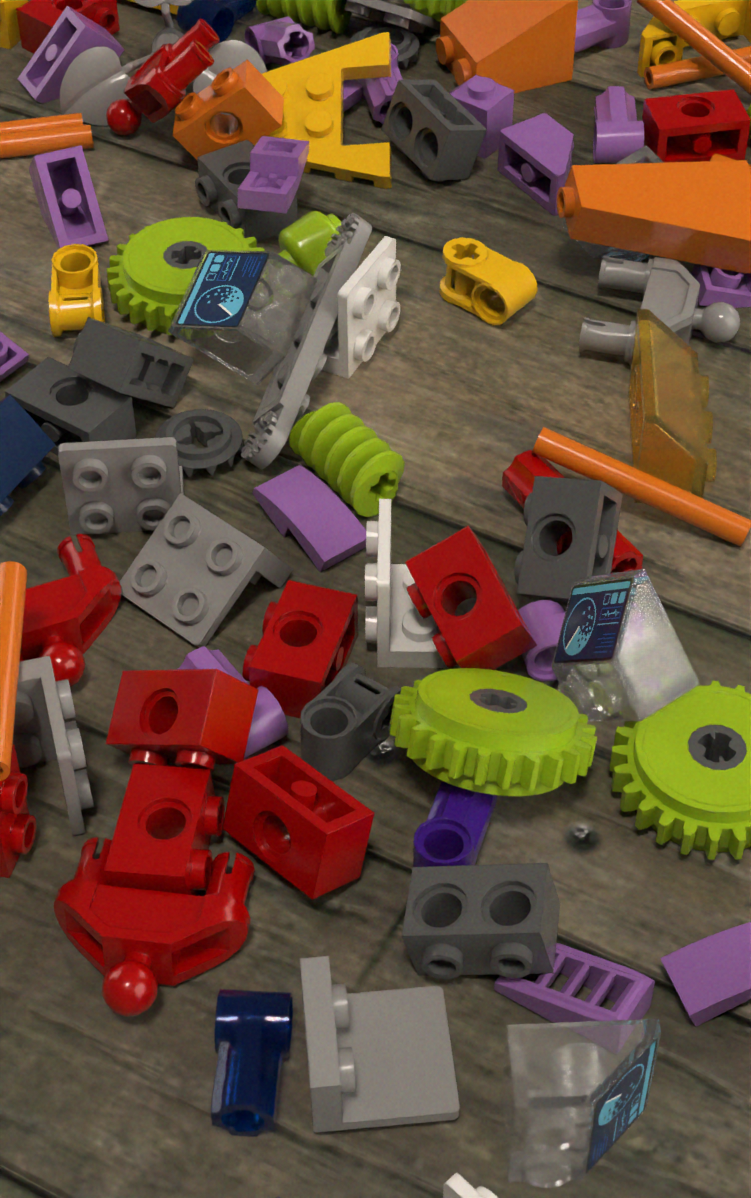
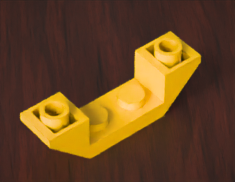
M751 0L673 1L720 40L743 35L751 43ZM654 16L641 33L637 70L640 77H644L646 67L682 60L683 47L690 46Z

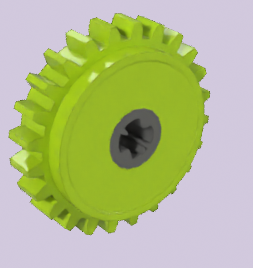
M179 217L148 225L137 234H130L129 242L127 244H118L116 246L117 255L109 257L110 268H107V279L112 304L117 303L120 315L130 313V322L134 325L141 322L147 326L148 331L156 330L167 333V335L188 336L212 333L224 327L176 324L206 255L209 252L265 253L263 247H257V239L254 236L245 238L244 229H235L224 221L220 222L202 217ZM268 260L243 318L249 316V306L259 307L261 305L260 296L267 295V282H269Z
M480 668L441 670L429 674L422 680H415L413 687H401V693L395 694L389 730L391 736H396L395 746L408 748L406 756L428 774L466 790L498 796L539 795L558 788L564 782L576 783L577 775H587L588 767L592 765L597 741L595 725L587 724L588 716L580 714L575 704L558 690L521 675Z
M712 680L710 685L697 686L693 681H687L686 688L677 691L673 690L670 686L662 687L661 698L658 701L650 696H644L641 700L640 712L629 709L625 715L624 727L617 726L615 731L609 770L613 771L612 791L622 793L621 810L623 812L637 810L635 826L639 830L651 826L657 831V843L662 845L668 840L680 845L681 854L688 855L692 849L705 851L709 860H715L718 852H730L735 860L742 859L744 849L751 847V694L745 692V686L738 685L734 689L721 686L719 681Z

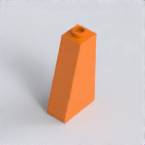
M747 160L572 165L565 186L558 189L557 212L560 218H565L570 239L745 274L751 273V173Z

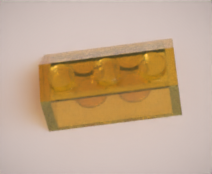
M637 309L628 386L632 467L703 498L705 482L715 481L717 469L716 449L707 448V444H711L713 414L712 411H703V408L708 406L709 377L708 375L699 374L698 353L649 309ZM634 499V503H642Z

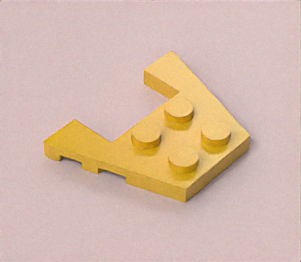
M383 32L262 73L266 80L284 98L282 126L267 136L309 141V152L303 172L309 173L312 168L335 173L336 179L352 182L354 177L372 180L374 187L392 188V153L390 142L343 145L344 81L391 77V41L389 32Z

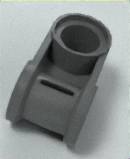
M356 663L347 664L335 676L334 680L318 696L307 703L301 711V759L331 781L342 779L349 775L355 766L381 740H385L390 736V720L395 694L401 693V688L395 686L389 689L367 677L366 671L362 666Z

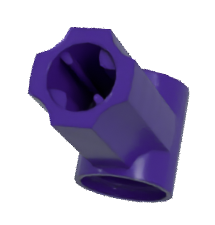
M441 781L427 821L422 823L414 833L413 867L475 865L497 802V795L466 790Z

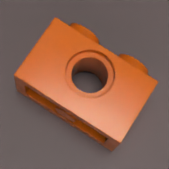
M247 59L234 69L226 68L214 78L212 84L198 94L192 92L183 98L175 109L176 114L172 136L197 161L199 156L247 139L254 145L262 136H267L282 126L284 98Z

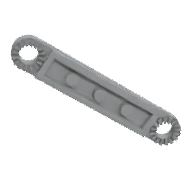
M356 213L349 214L342 221L341 227L338 226L336 228L339 234L333 233L330 237L332 240L328 241L326 245L328 246L325 249V256L327 258L318 264L252 422L255 424V431L249 432L248 435L252 438L246 439L242 447L241 456L259 469L266 468L283 448L293 424L303 415L309 405L310 396L306 394L309 384L317 377L327 360V355L323 353L326 342L338 330V292L356 271L372 230V225Z

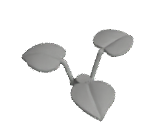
M134 0L144 7H156L161 4L165 29L155 35L152 42L153 52L124 66H121L116 52L108 47H93L80 53L69 65L60 88V110L62 115L82 113L83 122L97 126H108L106 112L110 104L119 99L129 100L123 93L128 80L131 78L126 74L140 68L162 45H167L168 43L173 45L184 35L181 31L174 29L169 4L186 6L194 0ZM237 40L223 41L216 44L209 51L214 59V64L209 66L195 79L193 92L198 94L211 85L214 78L226 68L234 69L247 59L261 74L267 72L261 56L250 45Z

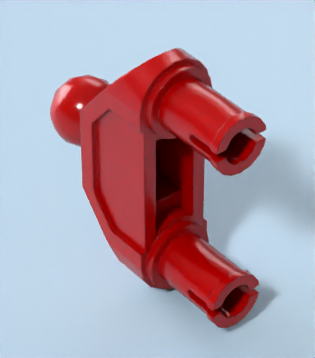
M200 18L175 44L168 43L167 45H162L128 80L123 93L129 100L119 99L114 101L106 112L107 124L113 132L118 135L133 134L141 126L142 113L152 123L164 118L183 100L186 95L185 88L204 70L214 64V59L208 50L214 44H217L220 38L205 20Z
M76 534L82 552H77L71 536L66 537L57 548V554L60 561L64 564L68 577L27 588L25 595L20 661L50 656L55 682L68 679L70 687L77 684L84 675L85 658L83 654H85L113 618L119 605L122 588L115 572L102 566L91 537L85 534Z
M91 838L83 844L74 877L58 890L53 909L63 932L70 942L104 976L101 994L113 1013L130 1017L150 1009L157 997L158 984L175 986L214 968L229 959L240 949L247 938L251 922L245 901L250 882L253 880L255 867L248 857L236 853L232 872L227 874L230 852L218 854L212 863L213 870L206 895L198 896L107 885L104 868L112 840L104 839L98 859L94 857L99 845V838Z

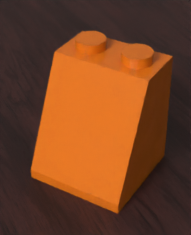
M468 0L441 18L440 37L436 39L437 57L440 63L445 64L454 75L458 86L475 75L490 78L495 83L513 89L514 93L570 81L573 76L578 0Z

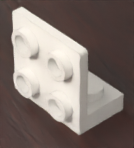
M384 236L339 290L337 295L338 330L326 342L323 353L327 355V360L322 368L323 371L349 379L363 361L367 362L371 358L376 344L383 335L395 328L400 316V303L396 302V283L401 270L400 261L396 260V239Z
M379 499V521H367L366 557H378L377 563L365 564V601H377V606H366L365 642L377 643V667L448 668L432 640V636L440 632L433 616L431 615L423 619L407 592L406 587L412 585L415 581L406 564H391V499Z

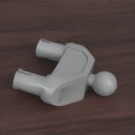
M604 255L600 266L598 288L605 287L642 293L643 301L637 321L632 320L630 325L584 317L579 339V350L625 356V362H629L631 366L654 368L687 353L693 329L701 330V333L708 340L715 343L727 342L734 338L740 328L739 313L732 305L725 302H714L705 309L697 308L700 283L677 260L655 257L654 259H649L648 263L611 258Z

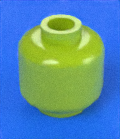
M310 211L280 232L278 242L281 252L276 255V260L284 274L291 281L299 277L303 282L311 284L318 264L327 258L325 256V249L328 247L326 246L328 241L332 240L330 237L333 233L339 234L336 228L338 226L341 227L342 222L333 213L326 216L320 211Z

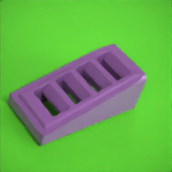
M556 943L554 973L540 974L535 983L525 980L523 977L509 978L500 975L495 982L494 990L617 1058L651 1006L655 980L626 966ZM559 973L569 977L560 992L549 988ZM582 985L592 990L585 1001L575 998ZM605 998L615 1002L611 1010L599 1007Z

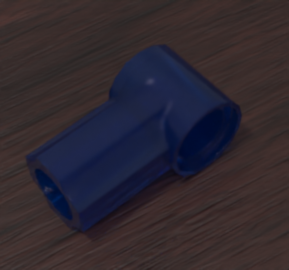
M194 0L189 5L178 7L177 23L182 30L188 32L202 18L220 38L218 43L229 37L234 22L256 7V0Z
M220 989L216 1005L214 1031L215 1052L218 1054L210 1112L213 1126L221 1127L231 1135L257 1137L265 1130L275 1129L282 1057H289L293 1023L292 992Z

